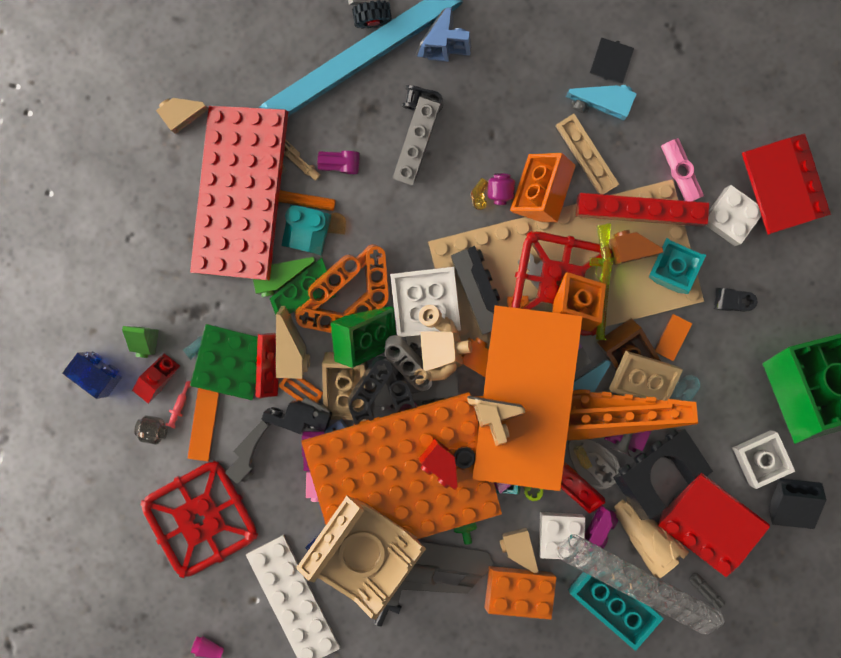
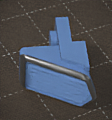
M447 7L441 11L420 42L416 52L417 57L449 62L450 54L471 56L470 32L462 28H455L453 30L452 8Z

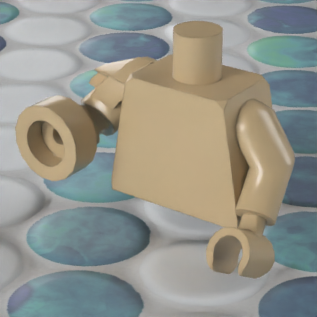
M426 305L420 310V322L427 327H435L441 332H420L423 369H417L414 375H422L423 379L416 380L418 385L423 384L427 379L428 381L447 379L456 371L457 367L463 364L462 354L472 353L471 341H461L454 322L447 317L444 319L437 307Z

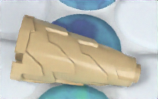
M622 499L614 506L616 517L621 522L623 529L630 537V541L641 555L646 566L657 580L679 564L678 558L682 557L684 559L688 555L689 551L686 547L659 527L658 523L653 519L641 520L629 501L625 502Z

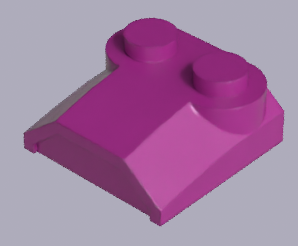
M603 505L596 510L584 534V546L589 550L595 549L598 551L600 548L604 549L609 539L607 536L610 530H614L618 523V518H616L617 515L614 511Z

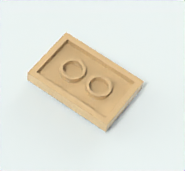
M625 351L609 390L624 396L625 394H630L633 397H656L657 400L668 401L683 370L672 364Z

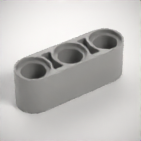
M396 335L390 336L385 343L386 358L417 390H428L432 386V381L427 379L423 384L418 385L416 380L422 375H414L417 369H423V360L401 337ZM396 346L400 349L397 351H393L390 349V347ZM411 361L413 362V364L406 365L404 364V362Z

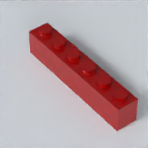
M580 193L577 195L576 217L700 227L708 224L709 203L590 193Z

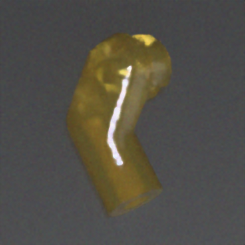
M483 178L478 181L470 193L472 204L477 210H483L487 206L483 192L488 187V182Z

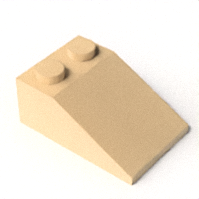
M281 306L276 314V378L302 379L304 373L308 372V367H310V354H307V348L286 306Z
M325 352L322 362L323 406L333 412L332 420H340L341 418L343 420H353L348 406V397L367 370L368 361L351 368L335 362L334 352ZM356 399L353 401L352 406L359 408L363 405L364 401Z

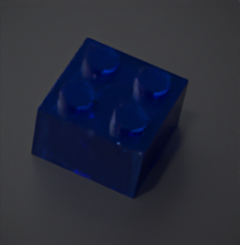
M93 351L91 353L77 352L62 372L63 375L95 399L108 397L122 379L116 367L111 364L107 366L101 361L103 358Z

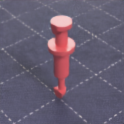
M186 381L183 392L178 395L173 410H169L172 415L169 422L165 424L166 426L175 429L177 417L183 416L180 413L187 398L186 392L188 387H191V381Z

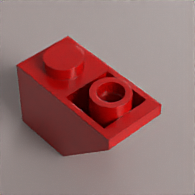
M164 353L139 376L132 391L149 404L174 376L180 365Z
M434 439L419 457L422 465L420 468L428 475L432 473L438 477L437 481L445 488L450 486L456 490L458 484L455 456L450 449L437 439Z

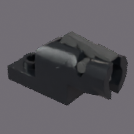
M306 397L302 401L292 400L285 414L279 408H268L263 412L261 420L301 435L305 431L306 426L310 429L325 432L333 412Z

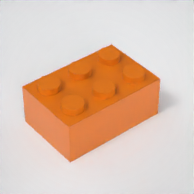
M489 566L484 608L488 614L552 620L556 576L552 572L547 571L533 573L526 569Z

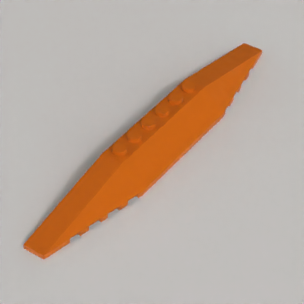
M586 389L573 390L567 440L594 439L698 424L696 402L673 399L666 401L657 400L656 397L646 396V398L633 397L630 394L622 396L613 395L612 392L602 391V393H596Z

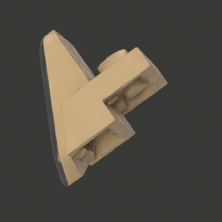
M474 396L467 397L469 404L475 406L480 427L490 426L495 446L505 444L507 442L506 438L509 437L507 426L502 424L501 421L526 413L525 408L520 404Z

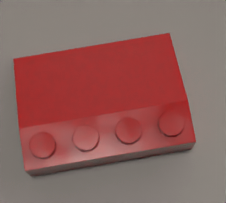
M805 133L742 153L767 234L831 215Z
M703 473L690 483L662 511L658 524L659 527L725 577L743 562L770 528L769 523Z

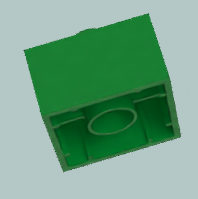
M841 333L790 346L762 363L794 444L841 431Z

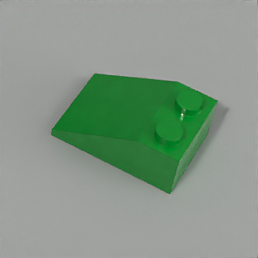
M389 306L350 314L331 322L334 361L354 368L384 353L386 340L390 336L396 335L394 307Z

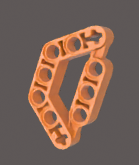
M371 244L357 257L350 254L343 256L311 284L308 289L310 299L295 311L297 324L303 328L332 333L331 322L346 315L357 313V309L360 306H366L367 311L383 308L389 298L385 251L380 246ZM374 250L379 253L376 256V263L379 265H375L374 259L370 256ZM349 260L355 261V267L352 270L345 269V263ZM365 266L367 291L343 313L318 308ZM374 271H381L379 280L374 281L371 279ZM333 274L339 275L340 278L336 284L329 283V277ZM318 288L324 290L321 298L313 297L314 290ZM378 291L382 292V299L380 301H374V293ZM307 312L308 316L312 317L306 318L305 321H302L300 315H304V313ZM323 316L331 317L328 325L320 324Z

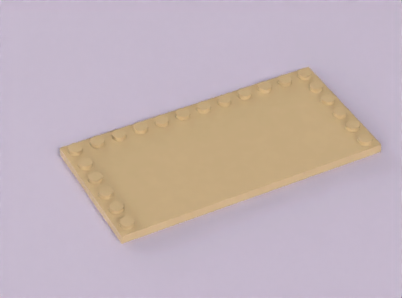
M673 179L613 194L615 196L678 200ZM576 204L562 207L558 222H539L522 217L428 241L435 269L454 267L451 255L473 246H475L476 250L480 249L485 260L482 262L484 270L489 269L492 281H490L492 290L496 288L501 299L497 302L499 306L507 307V297L514 295L517 279L515 278V273L519 269L518 261L521 258L523 243L527 237L526 234L530 231L545 232L564 237L570 235L578 240L597 243L610 248L609 240L614 238L613 234L630 230V233L637 232L660 247H663L666 238L691 249L685 225L576 217ZM538 240L550 260L562 262L565 245ZM531 246L530 253L534 257L535 264L542 260L533 246ZM573 247L569 264L582 266L598 255L599 252ZM658 255L614 265L612 257L607 285L609 292L608 296H605L602 323L599 328L626 322L630 318L634 320L704 302L698 275L689 294H681L656 284L649 278ZM604 259L586 270L585 278L600 282ZM454 267L461 325L458 335H460L461 341H466L469 337L475 340L478 337L487 343L486 348L489 349L491 332L482 335ZM563 278L561 281H557V285H561ZM525 280L522 296H528L529 302L537 297L538 289L530 280ZM541 302L531 310L552 312L553 304Z

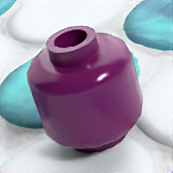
M495 173L494 177L488 180V198L494 200V204L506 205L507 201L514 198L515 180L511 178L510 174Z

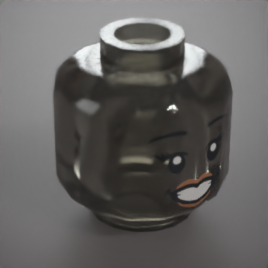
M148 415L137 420L134 434L140 442L153 445L159 444L162 439L167 437L168 427L165 426L162 418Z

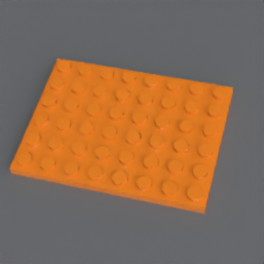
M467 392L301 440L325 524L327 525L346 496L368 504L416 536L417 539L501 515L502 512L494 482L473 479L474 464L465 469L456 465L458 484L456 490L450 486L445 488L437 481L438 477L433 473L428 475L420 468L422 465L419 457L434 439L445 445L453 454L460 447H469L473 450L476 457L479 425L474 406L470 405L467 399L468 396H471L470 393Z

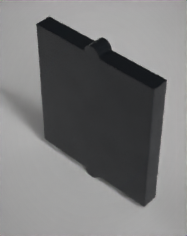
M601 37L590 73L603 77L604 80L609 79L623 83L634 48L620 44V41L614 42Z

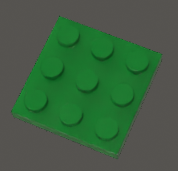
M205 324L190 386L253 400L256 388L258 337Z

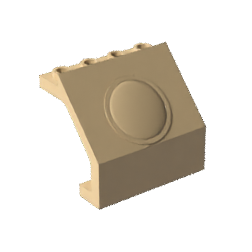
M346 496L296 568L309 582L314 583L317 578L321 579L352 599L371 619L376 620L426 548L417 540L416 536L368 504Z

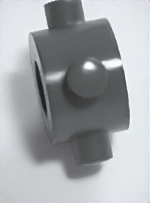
M581 100L572 101L574 110L581 113L588 112L587 103Z

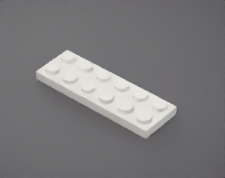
M285 535L246 553V557L297 658H323L339 650L340 645L307 579L296 568L299 563Z

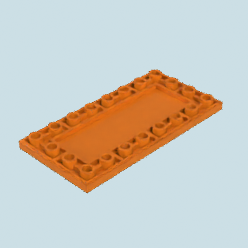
M495 305L483 398L520 404L525 408L526 413L501 421L502 424H506L509 437L506 438L507 442L499 446H495L490 426L481 428L479 425L473 479L560 491L583 316Z

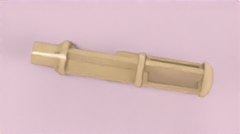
M285 140L290 147L285 144L284 155L302 170L305 175L312 177L316 181L321 174L315 170V166L308 165L299 157L300 152Z

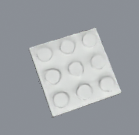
M454 267L390 274L397 336L408 337L421 335L420 332H441L435 327L430 328L420 322V310L426 305L437 307L444 319L445 317L451 319L457 330H461Z

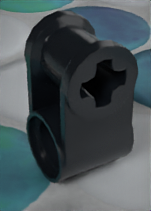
M406 85L407 94L405 102L402 103L403 108L415 111L419 97L424 95L442 101L439 112L442 110L443 98L439 92L423 89L418 86Z
M716 288L714 309L746 312L753 310L757 306V297L751 292ZM746 298L747 301H750V304L745 306L742 303V299Z

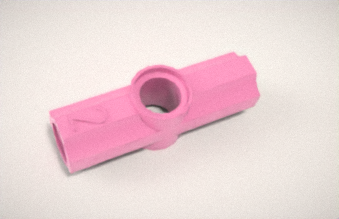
M679 138L661 145L671 168V176L676 180L684 200L694 201L703 197L704 194L694 174V166L688 160ZM679 166L686 168V176L678 173Z

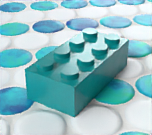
M596 558L568 589L569 593L635 651L664 619L652 606Z

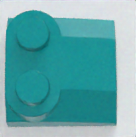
M290 205L285 213L286 224L281 246L322 256L332 215L306 207Z
M666 238L662 247L663 253L658 255L649 278L656 284L672 291L689 294L706 254L698 253Z

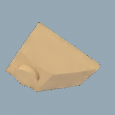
M172 98L161 102L160 108L156 111L168 128L176 134L205 113L208 108L203 102Z
M527 528L503 533V540H499L502 552H507L508 558L531 572L537 573L538 568Z

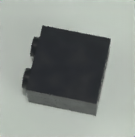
M780 478L769 505L772 525L815 529L827 500L823 483Z

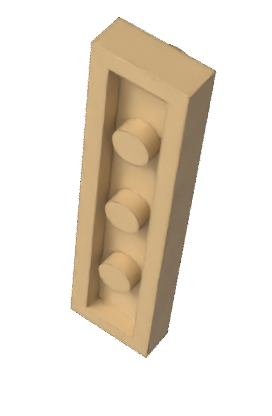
M575 114L556 124L557 130L598 194L604 195L617 187L619 183Z

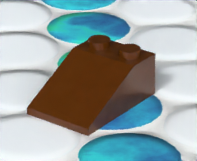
M632 318L597 341L615 371H617L625 351L661 361L643 329Z

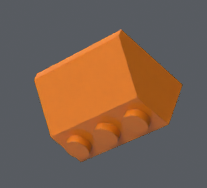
M563 153L529 154L510 211L539 222H558L576 165Z

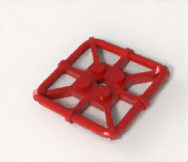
M530 231L526 234L527 237L523 243L519 269L515 273V278L517 279L511 307L520 308L525 280L539 282L537 297L521 309L531 310L541 302L554 304V299L560 287L557 285V281H561L567 272L585 278L586 270L602 259L604 260L600 282L606 284L605 296H608L609 290H607L612 264V250L601 244L578 240L570 235L564 237L539 231ZM538 240L565 245L562 262L550 260ZM531 246H533L543 262L541 277L526 274ZM573 247L599 252L598 255L582 266L569 264ZM600 325L591 332L581 329L580 335L594 336L597 334Z
M215 460L205 463L181 477H175L174 481L146 496L140 504L143 514L157 538V544L161 545L175 572L184 579L185 577L197 574L217 562L225 561L224 558L248 546L258 537L255 524L241 500L243 499L241 494L238 495L229 476L225 473V469ZM210 471L204 493L192 498L185 484ZM216 473L231 498L217 506L211 495ZM177 488L181 491L186 503L177 508L153 502ZM234 504L247 529L227 524L220 511ZM151 508L172 514L179 527L165 535ZM196 514L205 517L202 525L194 521ZM226 530L243 535L245 538L220 550L213 536ZM181 532L188 543L183 566H181L168 542V539ZM207 539L214 555L189 568L195 545Z

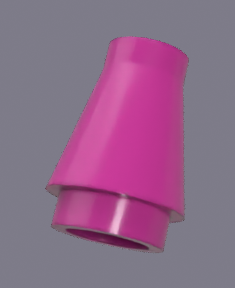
M196 636L191 653L195 654L196 657L221 658L224 648L204 636Z

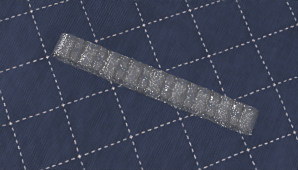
M571 534L556 548V553L562 561L703 635H709L724 625V617L717 609L578 535Z

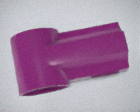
M319 151L317 160L318 170L340 171L343 174H359L360 152Z

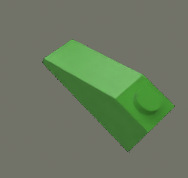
M309 257L272 264L270 281L253 279L255 293L261 294L262 297L273 296L274 291H279L312 266L316 259Z
M137 326L122 327L129 352H136L135 356L142 358L155 355L158 329Z

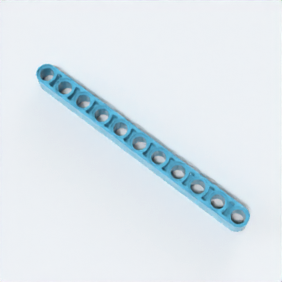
M423 0L276 94L259 108L284 109L289 111V117L432 25L443 9L448 7L454 11L463 1Z

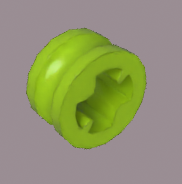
M524 487V494L529 500L538 501L542 498L543 489L539 488V491L536 492L537 496L532 497V494L528 495L531 487Z

